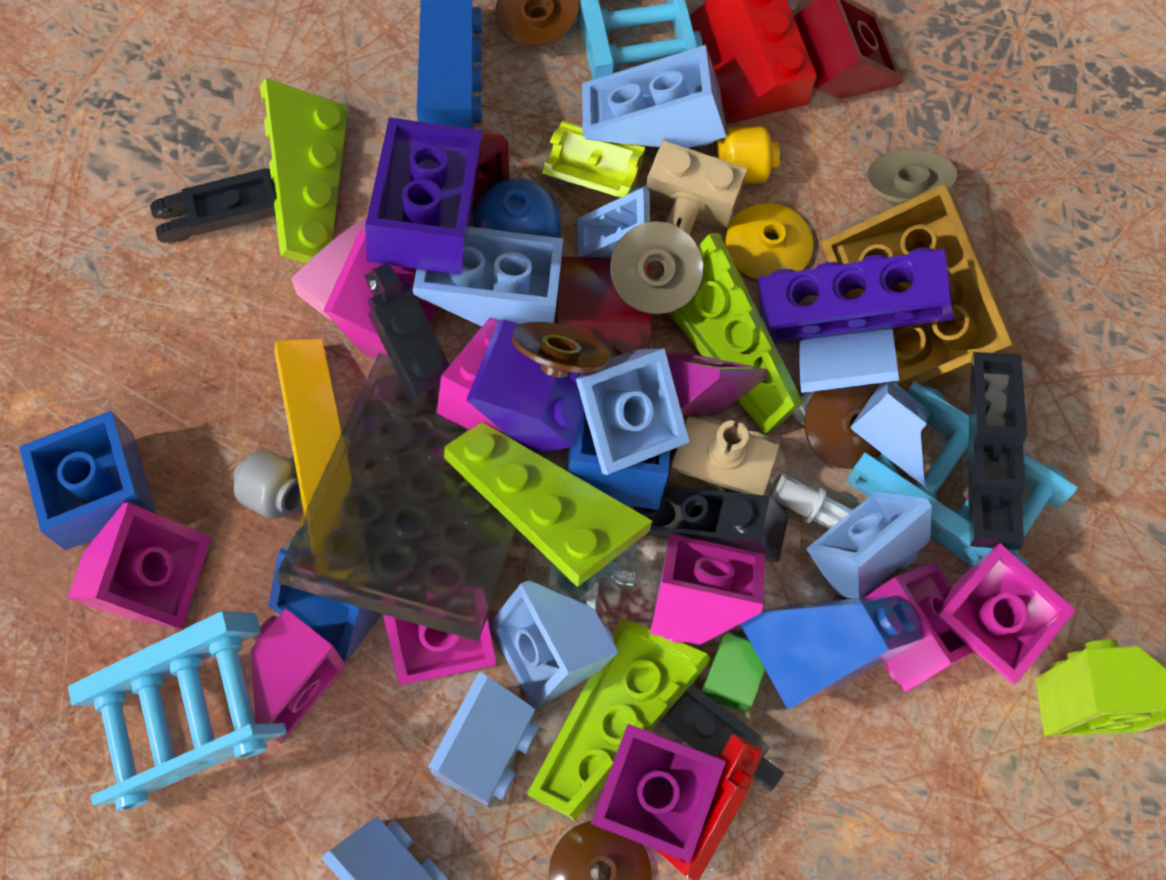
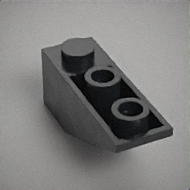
M665 486L658 510L633 506V510L652 520L650 532L647 535L668 540L669 535L674 534L765 554V561L779 562L789 519L774 499L768 495Z

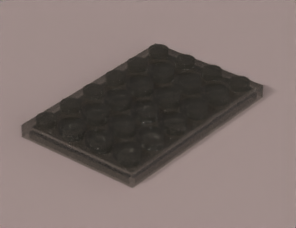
M378 353L278 569V583L479 642L517 528L444 458V447L469 431V429L437 413L440 386L410 399L389 356Z

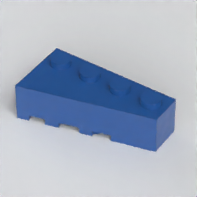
M473 0L420 1L417 119L419 122L475 129V124H482L481 96H475V92H482L481 65H474V62H482L481 35H474V33H482L481 6H473Z

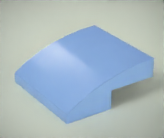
M893 328L800 340L799 362L802 393L899 381Z

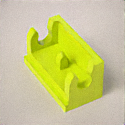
M564 120L561 122L560 127L551 138L550 143L553 144L550 156L547 157L544 163L542 174L620 198L630 194L636 186L646 146L586 140L583 135V126Z

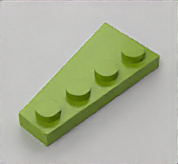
M265 78L260 85L261 100L265 101L267 117L264 120L266 138H270L272 154L269 166L271 179H275L277 199L274 201L280 256L308 263L333 239L348 106Z
M719 232L711 233L698 246L703 260V276L696 294L683 307L668 314L702 356L768 369L766 379L738 400L762 432L767 434L775 431L803 401Z
M480 422L444 447V459L577 587L650 532L652 520L483 422Z
M621 617L612 634L618 653L598 673L587 680L527 794L537 802L576 821L604 788L627 723L651 732L711 662L708 654L684 643L671 642L662 636L650 634L651 629Z

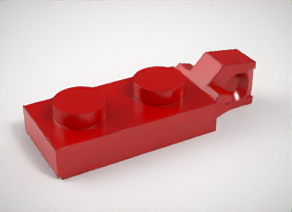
M732 734L722 753L715 755V757L726 761L691 862L689 863L657 850L688 879L700 880L749 792L748 788L751 787L753 782L751 775L755 773L764 752L763 749L749 739Z

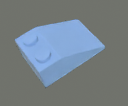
M706 45L582 83L583 135L586 140L660 147L664 140L685 148L709 145L715 140L726 137L720 87Z
M469 227L462 275L417 269L413 295L481 327L489 318L496 321L505 319L518 324L526 322L554 323L563 238Z

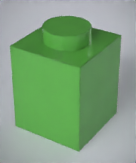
M735 631L734 635L727 632L724 633L701 689L703 693L718 704L746 714L752 707L765 671L745 632Z

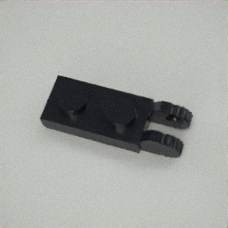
M264 168L181 189L182 192L155 199L150 204L151 214L154 218H158V220L182 216L187 211L188 216L161 223V225L155 228L157 239L160 242L169 244L171 242L175 243V241L187 240L193 234L197 236L275 216L274 201L277 199L274 181L271 179L270 168Z

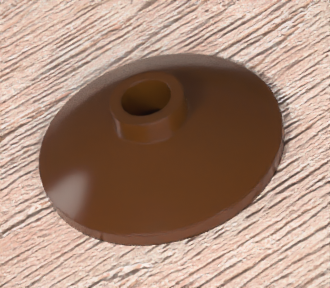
M497 0L495 14L500 30L509 40L522 46L541 47L557 42L570 32L578 19L580 4L579 0ZM538 15H544L543 17L535 18Z
M526 322L516 326L513 330L512 342L522 354L540 364V369L550 376L564 378L569 376V373L597 372L608 366L610 360L608 348L598 339L578 329L550 322Z
M876 384L814 392L806 407L804 430L811 449L821 460L838 468L854 469L864 453L872 458L879 457L882 454L850 428L852 416L860 414L878 386Z
M592 821L575 826L560 839L552 853L549 865V880H594L591 876V867L596 862H604L610 867L611 875L608 880H651V864L644 845L591 824Z

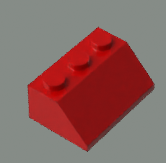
M708 0L690 14L689 18L693 32L699 31L702 46L706 45L720 87L722 109L728 124L808 105L817 74L787 0Z

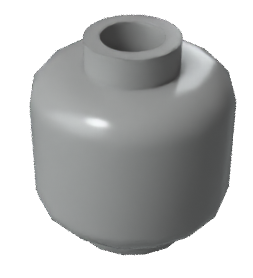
M268 449L258 450L243 459L234 472V495L241 505L272 520L283 518L297 511L302 505L295 462Z

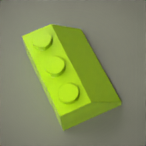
M1115 639L1085 643V650L1068 653V660L1051 663L1050 670L1035 678L1044 737L1139 733L1166 723V668L1140 647H1119L1118 640Z

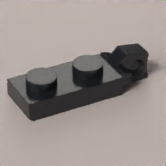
M389 262L372 269L364 276L374 296L368 299L371 308L368 316L408 397L413 399L440 386L441 375L450 364L417 296L413 295L408 283L406 282L401 285Z
M693 684L688 687L658 723L687 746L714 757L717 753H722L732 734L751 740L764 750L756 771L751 776L769 791L776 787L784 775L782 770L764 758L770 747L760 740L762 736Z

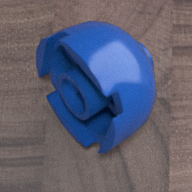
M511 178L496 183L483 193L475 208L473 227L560 238L561 214L554 196L542 185L528 179Z

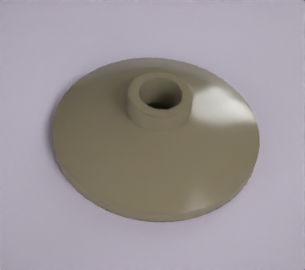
M918 149L899 150L877 158L868 168L867 182L877 195L890 201L904 203L944 183L952 191L957 182V170L949 159L940 154Z
M659 221L646 222L630 229L617 243L611 258V278L619 296L634 309L656 315L670 313L683 307L696 294L703 276L702 255L693 238L678 226ZM651 263L659 264L663 270L662 277L657 279L651 278L647 274V265Z

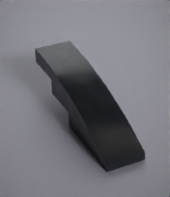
M973 352L971 357L968 438L970 547L994 548L997 544L1001 543L1006 549L1020 550L1024 543L1021 497L1026 489L1023 444L1027 438L1022 356L1020 354Z

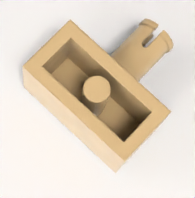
M663 140L647 179L646 187L649 190L650 205L669 211L666 223L678 226L689 235L695 221L727 231L741 195L747 168Z
M688 416L685 427L689 443L677 448L667 482L690 489L764 495L779 445L769 442V438L759 432L748 431L742 423H739L737 430L732 429L735 422L733 420L722 423L708 416H700L698 419Z

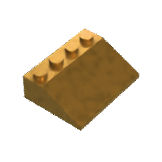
M945 183L820 241L827 261L840 264L861 262L864 258L872 255H884L887 257L908 255L911 251L919 248L945 249L949 268L954 319L893 328L899 381L894 382L907 392L914 381L923 387L935 388L970 378L973 352L1020 354L958 203ZM900 282L894 285L891 291L903 292L909 289L912 284ZM853 289L844 298H858L865 290Z

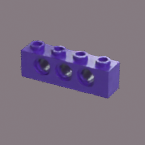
M919 248L911 251L908 255L894 257L872 255L864 258L861 262L848 264L826 262L814 269L801 271L780 269L772 272L771 275L758 277L760 316L774 344L954 319L949 268L945 249ZM900 282L912 284L906 291H891L892 287ZM853 289L865 290L858 298H844ZM807 296H818L817 300L810 305H799L801 300Z

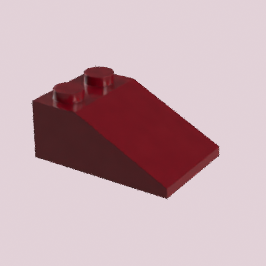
M562 256L557 324L578 329L598 339L608 348L610 358L635 349H650L651 314L634 309L619 296L611 278V259ZM649 264L646 270L647 274L651 277V264Z

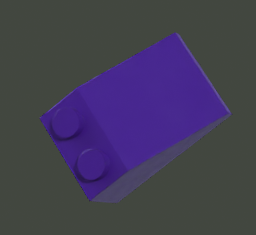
M389 117L365 224L366 262L379 264L389 262L393 266L462 275L482 130Z

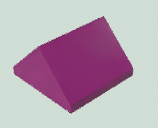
M665 352L683 417L719 415L766 379L768 369L693 353Z
M627 723L591 824L690 863L726 761Z

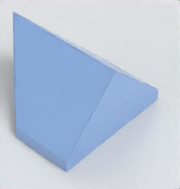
M644 183L634 188L630 194L577 218L578 257L611 259L617 243L625 233L637 225L650 222L649 190Z
M894 381L880 383L850 428L925 487L920 432L927 425L924 405Z

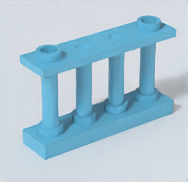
M579 0L578 20L592 80L612 74L613 70L619 69V65L662 59L702 46L699 31L693 32L685 0H666V4L608 12L607 8L600 9L598 0ZM672 21L676 39L617 48L616 44L608 43L607 34H610L611 29Z
M914 381L908 393L924 405L927 424L950 438L924 476L925 487L920 483L912 484L898 475L895 469L897 465L884 454H881L880 457L872 458L864 453L845 482L867 497L879 491L927 498L932 505L930 539L973 567L993 548L970 547L968 499L960 511H952L937 501V496L935 495L964 451L968 450L969 416L946 402L945 397L936 389L928 386L923 387ZM1023 452L1026 489L1031 491L1022 504L1025 537L1047 502L1058 508L1074 494L1078 487L1067 481L1066 476L1059 469L1050 465H1043ZM1007 549L1024 565L1028 566L1030 562L1021 557L1018 550Z
M221 611L68 686L72 706H95V711L102 713L117 784L91 795L93 806L116 804L117 811L142 806L149 802L148 794L234 756L236 759H243L261 754L268 750L266 742L287 733L284 723L256 724L238 654V651L242 649L241 642L261 633L255 613ZM210 657H217L235 730L216 740L198 671L203 667L202 661ZM172 675L178 677L194 745L193 750L178 757H175L160 688L164 686L163 679ZM132 694H139L155 764V767L138 775L122 708L127 703L126 697Z

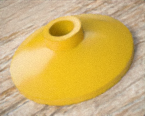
M760 203L743 209L732 219L726 232L725 246L738 272L748 279L758 282V277L771 275L776 270H804L813 253V236L805 220L792 209L775 203ZM764 233H773L779 238L770 240Z

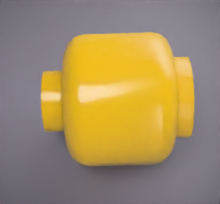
M763 126L729 127L726 130V137L715 141V158L747 168L743 184H761L768 180L771 168L779 167L780 146L778 141H771L768 130Z

